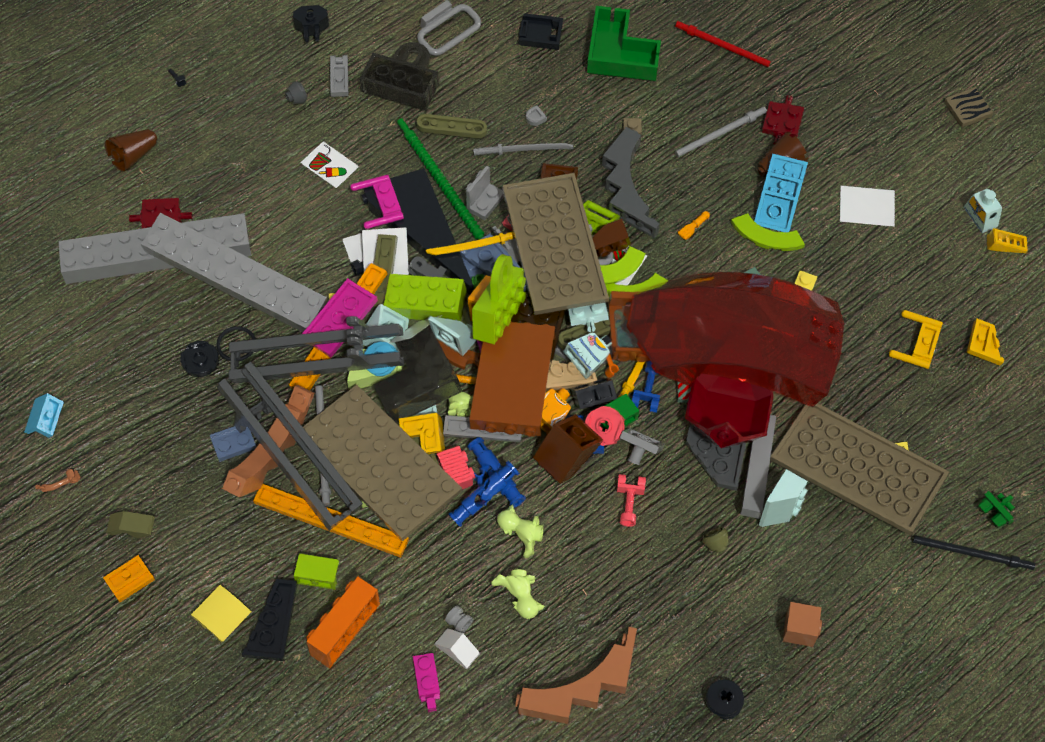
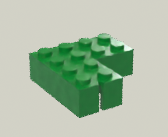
M596 6L587 73L656 81L661 40L627 37L630 9L615 8L614 21L612 22L610 21L611 7Z

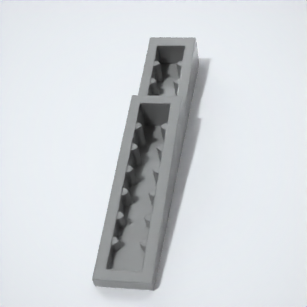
M770 415L767 436L752 441L740 515L761 518L776 423L775 415Z

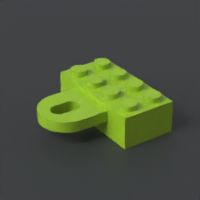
M501 254L497 258L492 270L490 283L472 308L473 339L495 344L498 338L502 337L505 327L509 326L512 316L517 314L519 305L525 301L526 292H524L526 278L524 277V269L514 267L511 256Z

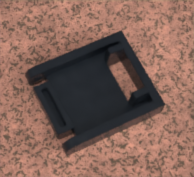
M523 14L518 44L521 46L559 50L563 18ZM552 29H558L557 36L551 35Z

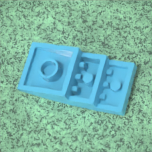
M772 154L754 220L758 225L781 232L790 231L808 162Z

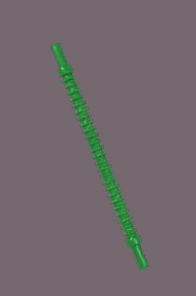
M403 118L398 119L397 123L404 132V137L411 144L416 154L419 155L418 157L421 159V162L429 170L436 183L439 184L446 198L449 199L454 209L457 210V213L462 218V221L465 222L467 228L470 229L473 237L477 240L485 237L484 231L477 224V221H474L475 218L472 217L467 207L461 202V198L456 194V191L451 187L446 177L443 176L444 174L441 170L438 169V165L433 161L431 155L428 154L426 148L423 147L421 141L418 140L415 132L409 129Z

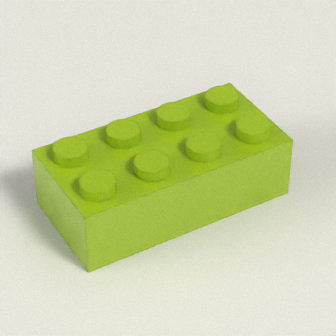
M390 274L384 306L408 319L425 320L430 316L437 317L442 315L439 318L461 321L467 289L464 279Z

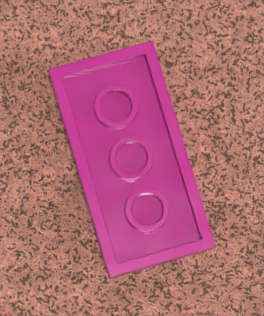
M347 278L302 334L351 329L352 326H348L346 318L355 316L363 320L376 304L378 298ZM344 342L312 346L332 358Z

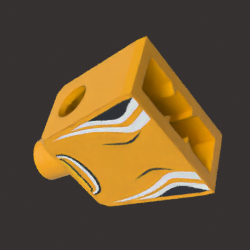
M561 388L558 393L554 389H550L545 393L541 429L547 435L553 425L564 420L571 409V406L566 402L570 397V393L564 388Z

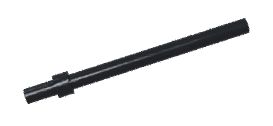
M916 535L913 538V543L999 562L1016 569L1021 567L1034 570L1036 565L1035 562L1022 560L1018 556H1004Z

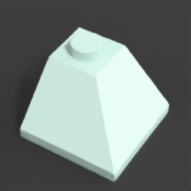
M380 304L366 325L372 327L400 324L404 332L408 329L409 319ZM397 336L363 340V345L369 347L377 342L389 343ZM407 339L390 344L398 352L404 353Z
M432 316L428 318L433 336L462 356L475 343L476 339H473V326L470 324L465 325L461 321Z

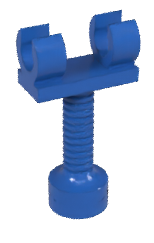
M646 362L645 372L648 375L644 392L634 390L632 402L637 408L640 400L651 402L650 411L656 413L660 395L652 394L651 392L655 375H658L661 369V364L658 362Z

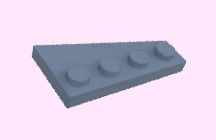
M490 233V234H488L487 236H485V237H483V238H481V239H485V238H489V237H493V236H492V234ZM500 243L460 251L463 258L489 276H491L494 264L501 254L510 256ZM512 258L513 266L521 268ZM526 282L524 286V291L528 290Z

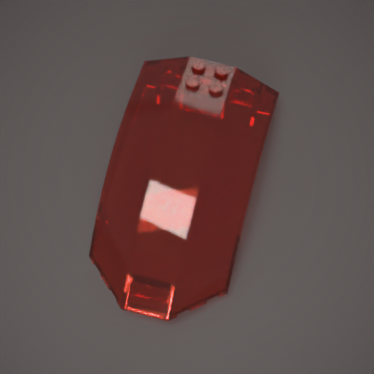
M713 272L673 279L633 295L627 328L630 333H634L638 340V346L643 354L649 357L652 362L651 366L656 373L685 385H691L701 374L736 379L767 388L814 407L828 395L841 356L844 321L837 301L794 283L751 273Z

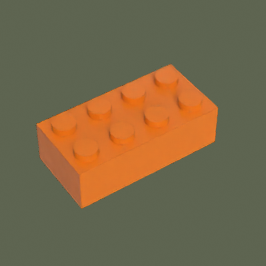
M358 576L354 581L348 583L345 588L346 592L342 597L339 596L334 601L331 611L322 616L319 626L316 629H312L307 636L306 642L310 655L329 669L380 605L378 590Z

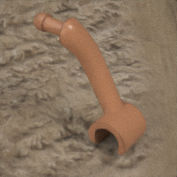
M68 469L66 471L67 478L54 484L36 485L35 488L37 490L40 489L42 492L53 491L68 483L78 482L80 475L77 470L73 472L72 469Z

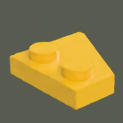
M976 319L973 323L967 353L1001 366L1004 363V358L1000 357L998 349L1000 344L996 337L995 325Z

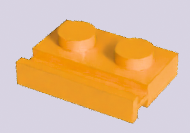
M139 555L103 577L119 603L155 580Z

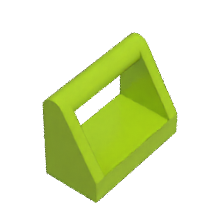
M590 200L583 204L588 224H591L593 229L591 233L593 235L604 225L620 219V215ZM588 209H591V210H593V211H595V212H597V213H600V214H602V215H604V216L610 218L611 220H607V219H605V218H603V217H601V216H599V215H597V214H595V213L589 211Z

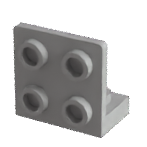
M488 166L480 170L473 183H469L466 188L467 209L470 213L484 221L504 198L503 190L490 184V167Z

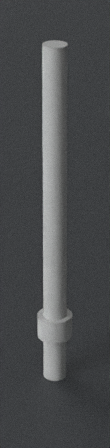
M763 106L755 111H749L745 113V116L676 150L675 155L680 157L747 122L751 123L757 117L767 113V109Z

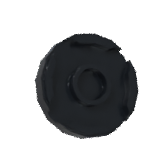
M195 341L187 345L186 349L182 351L180 362L187 374L194 377H204L216 370L219 364V354L216 347L209 344V342Z

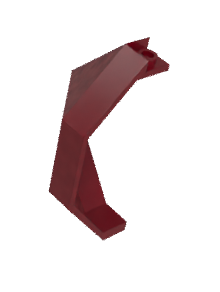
M747 329L731 334L693 378L685 419L698 432L721 449L767 436L774 395L758 341Z

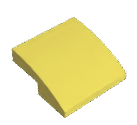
M219 585L191 616L222 643L251 611L228 590Z

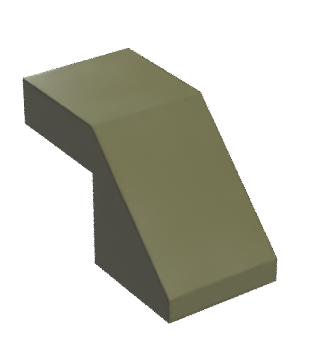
M127 511L110 514L106 533L112 536L127 533L137 539L150 536L155 517Z

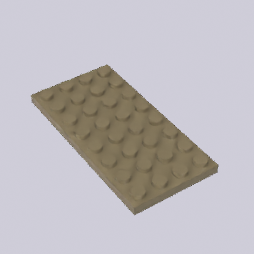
M575 173L503 185L502 190L522 269H524V277L526 278L534 315L609 302V296Z
M355 385L303 426L304 430L352 491L401 541H404L462 492V487L358 385Z
M810 399L770 456L772 462L909 535L913 534L949 475V471Z

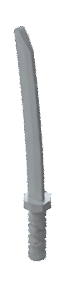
M500 143L498 146L474 148L473 151L474 156L493 153L503 155V152L573 149V145L550 143L502 146V143Z

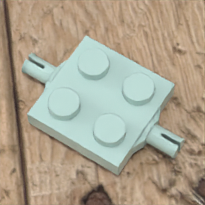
M606 303L568 309L571 326L587 325L589 332H591V327L592 332L595 331L594 323L609 320Z

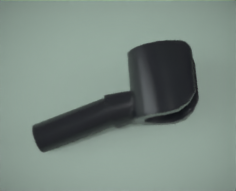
M172 69L168 70L175 79L177 87L187 85L184 74L178 76Z

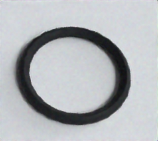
M234 326L224 330L219 335L216 343L219 355L231 361V357L225 355L220 347L221 340L225 334L234 330H242L248 333L252 340H256L253 332L241 326ZM253 352L247 353L239 359H236V361H243L253 354Z

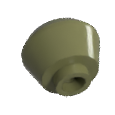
M723 527L715 528L703 536L702 542L711 551L716 553L722 552L729 543L728 531Z

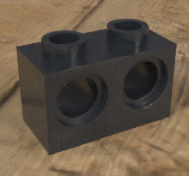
M609 378L571 388L575 406L580 410L617 399L613 381Z

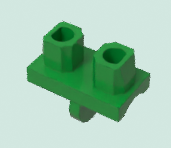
M990 491L984 494L985 498L979 503L978 507L984 514H987L993 508L997 511L998 514L991 518L993 524L1000 528L1006 523L1010 525L1014 522V517L1005 509L1007 507L1011 512L1015 508L1011 504L1014 499L1013 496L1005 497L1000 493L997 496L1001 501L1000 503Z

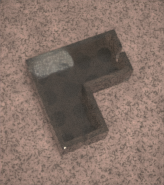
M427 326L410 339L395 342L400 356L404 358L407 369L373 384L387 415L396 423L399 422V418L411 417L463 392L458 377L430 326Z

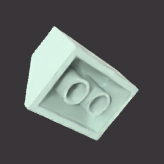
M786 469L766 501L759 526L765 527L789 522L792 516L796 517L805 500L804 497L808 491L805 487L808 481Z

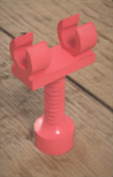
M619 474L617 492L627 493L625 513L620 515V524L632 527L636 525V515L633 514L634 494L644 495L646 477L638 476V484L629 485L625 484L626 475Z

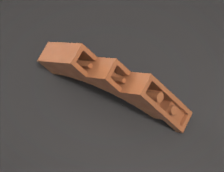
M296 385L288 404H285V406L302 426L315 393ZM276 418L268 434L280 450L284 452V449L294 446L296 441L279 419ZM259 444L241 464L229 470L222 489L240 498L261 489L267 471L278 467V465L264 447Z
M629 627L628 634L623 633L622 644H614L603 662L585 677L557 688H523L522 694H517L515 706L519 707L518 714L568 724L572 704L597 709L600 689L625 694L637 628Z

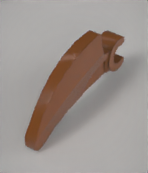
M436 339L440 354L449 363L461 369H465L468 364H475L478 368L481 353L468 350L462 356Z

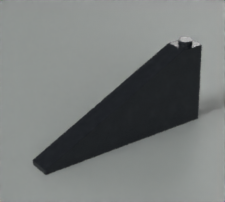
M425 168L390 178L404 219L385 225L389 228H406L407 243L435 267L439 268L441 265L446 268L444 274L447 277L464 279L467 289L466 293L470 295L473 292V283L459 251L441 255L426 253L427 249L456 245V242ZM373 186L363 188V194H361L363 205L367 204L369 211L377 218L383 217Z

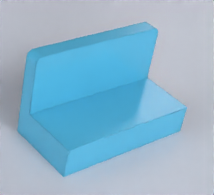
M48 393L36 398L24 432L30 434L36 431L48 438L52 437L64 402Z

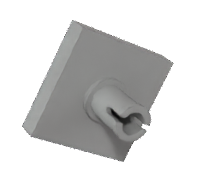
M631 428L624 430L620 436V439L634 444L628 461L636 465H640L645 450L657 454L663 450L665 443Z

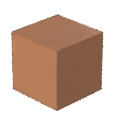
M790 602L785 617L783 642L813 647L821 632L822 620L820 616L822 607Z

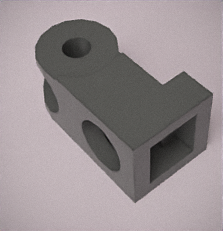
M414 257L408 266L409 274L414 276L442 278L446 271V268L441 265L438 269L433 267L422 257Z

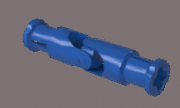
M478 437L469 443L468 449L474 452L478 463L490 477L494 472L501 470L503 466H501L494 453L487 449L483 443V438ZM510 479L507 482V486L500 491L502 495L506 496L510 506L513 505L514 508L520 506L526 500V497L517 490L513 479Z
M507 461L501 470L494 472L483 485L467 496L455 511L448 514L461 527L464 520L478 512L493 495H496L507 486V482L520 473ZM477 494L481 496L482 501L474 502Z

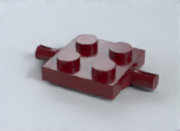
M789 95L786 96L784 103L769 102L762 133L775 136L774 145L787 131L791 132L790 136L792 138L794 136L798 137L804 107L791 105L793 100L791 95L790 98Z
M179 198L142 200L140 214L129 215V222H141L142 229L152 227L160 213L180 223L184 219H193L192 212H181Z

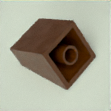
M575 414L553 425L533 458L552 475L554 480L561 484L576 474L601 445L603 439Z

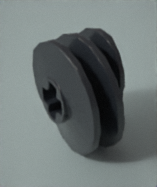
M726 679L718 680L712 683L707 691V706L713 714L721 719H732L742 710L744 704L743 691L733 681Z

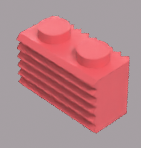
M458 445L437 453V461L440 467L463 490L473 486L475 474L472 467L468 468L467 466L468 457L465 450L461 451Z

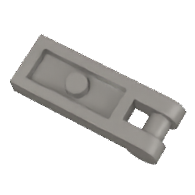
M342 55V57L330 56L331 97L349 96L348 55Z

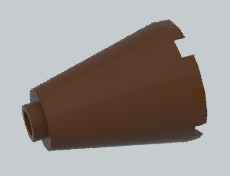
M145 129L110 137L105 141L106 153L108 157L112 156L114 159L112 164L123 172L133 166L156 145L157 136L153 131Z
M787 131L758 163L757 171L762 177L767 176L772 154L805 162L808 161L809 158L804 156L807 153L804 146L796 136L793 138L790 136L791 132Z

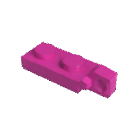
M434 654L413 656L419 698L421 702H427L428 713L437 711L435 700L440 699V689Z

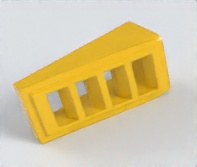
M993 228L987 235V249L1001 252L1027 253V237Z

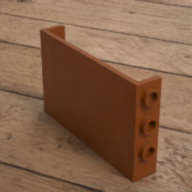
M511 321L509 326L505 327L502 337L498 338L495 344L482 343L469 418L470 429L485 430L490 433L505 432L509 435L524 434L529 437L541 436V420L553 340H555V326Z

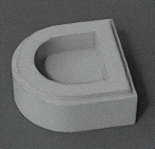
M537 105L526 112V121L532 126H537L547 121L546 115Z

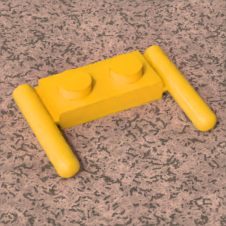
M903 310L901 313L902 317L920 322L922 326L912 356L895 350H890L889 356L929 369L943 322Z

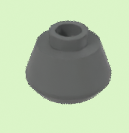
M294 81L287 88V92H285L288 102L293 104H304L307 100L305 89L298 81Z

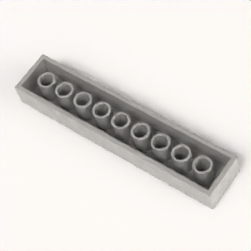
M245 213L182 223L245 256H252ZM150 228L59 241L60 267L65 284L175 267L144 252L141 243Z
M162 213L158 215L141 243L144 252L301 332L305 331L328 303L327 297Z

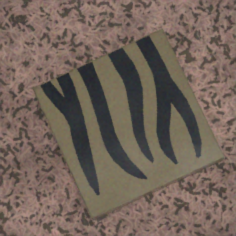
M976 87L949 96L944 100V103L961 127L968 126L993 115V111Z

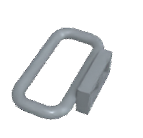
M446 0L421 17L420 27L422 29L418 32L417 40L430 55H442L476 32L481 26V18L470 6L459 4L452 8V4ZM460 11L467 12L475 23L438 49L432 48L424 39L427 33Z

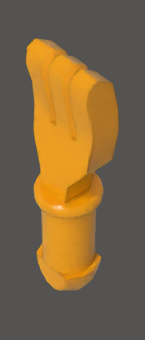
M708 211L702 212L691 224H687L678 231V234L684 240L689 239L694 234L695 228H699L710 217V213Z

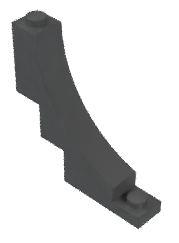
M626 127L603 155L602 166L612 171L606 178L605 189L615 194L609 203V210L620 215V219L655 238L658 235L660 223L648 217L650 208L638 195L630 172L631 161L640 146L641 135L637 131Z

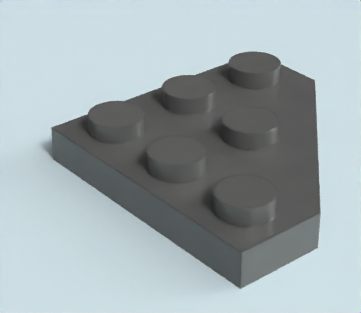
M690 424L686 445L717 487L737 491L746 443L721 449Z

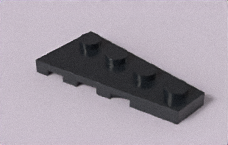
M276 579L267 598L264 610L260 613L257 625L249 637L246 648L242 652V657L284 661L298 585L297 581Z

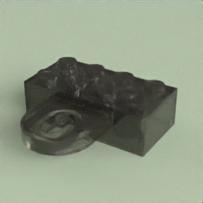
M416 42L405 43L396 50L393 58L372 53L360 77L361 92L427 111L439 86L438 71L427 68L430 62V55L424 45ZM411 53H418L414 62H407Z

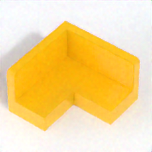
M438 413L399 418V426L411 438L420 437L421 448L427 454H434L445 450L442 418Z

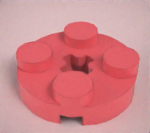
M601 406L592 410L585 420V423L603 439L601 446L616 444L620 440V436L625 428L624 417L616 409L607 406ZM607 421L609 428L603 432L600 424Z

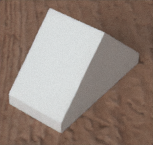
M448 628L434 644L465 669H468L480 654L463 633Z

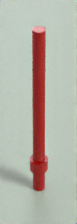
M677 21L675 25L676 28L687 32L692 37L697 36L763 66L769 67L771 64L770 60L700 31L696 26H689L680 21Z

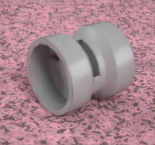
M459 605L455 606L445 618V622L449 625H454L455 630L464 633L474 621L470 615L463 613V609Z

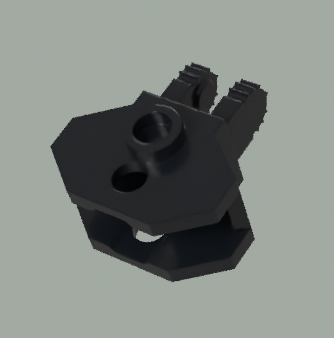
M319 5L301 6L293 12L294 27L303 33L305 43L309 42V36H314L315 41L320 42L319 35L329 27L327 9Z

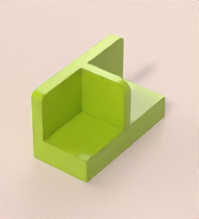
M299 554L294 579L301 585L336 590V574L339 560Z

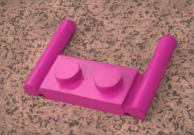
M388 174L350 185L352 191L373 186L383 217L364 222L365 229L404 219Z

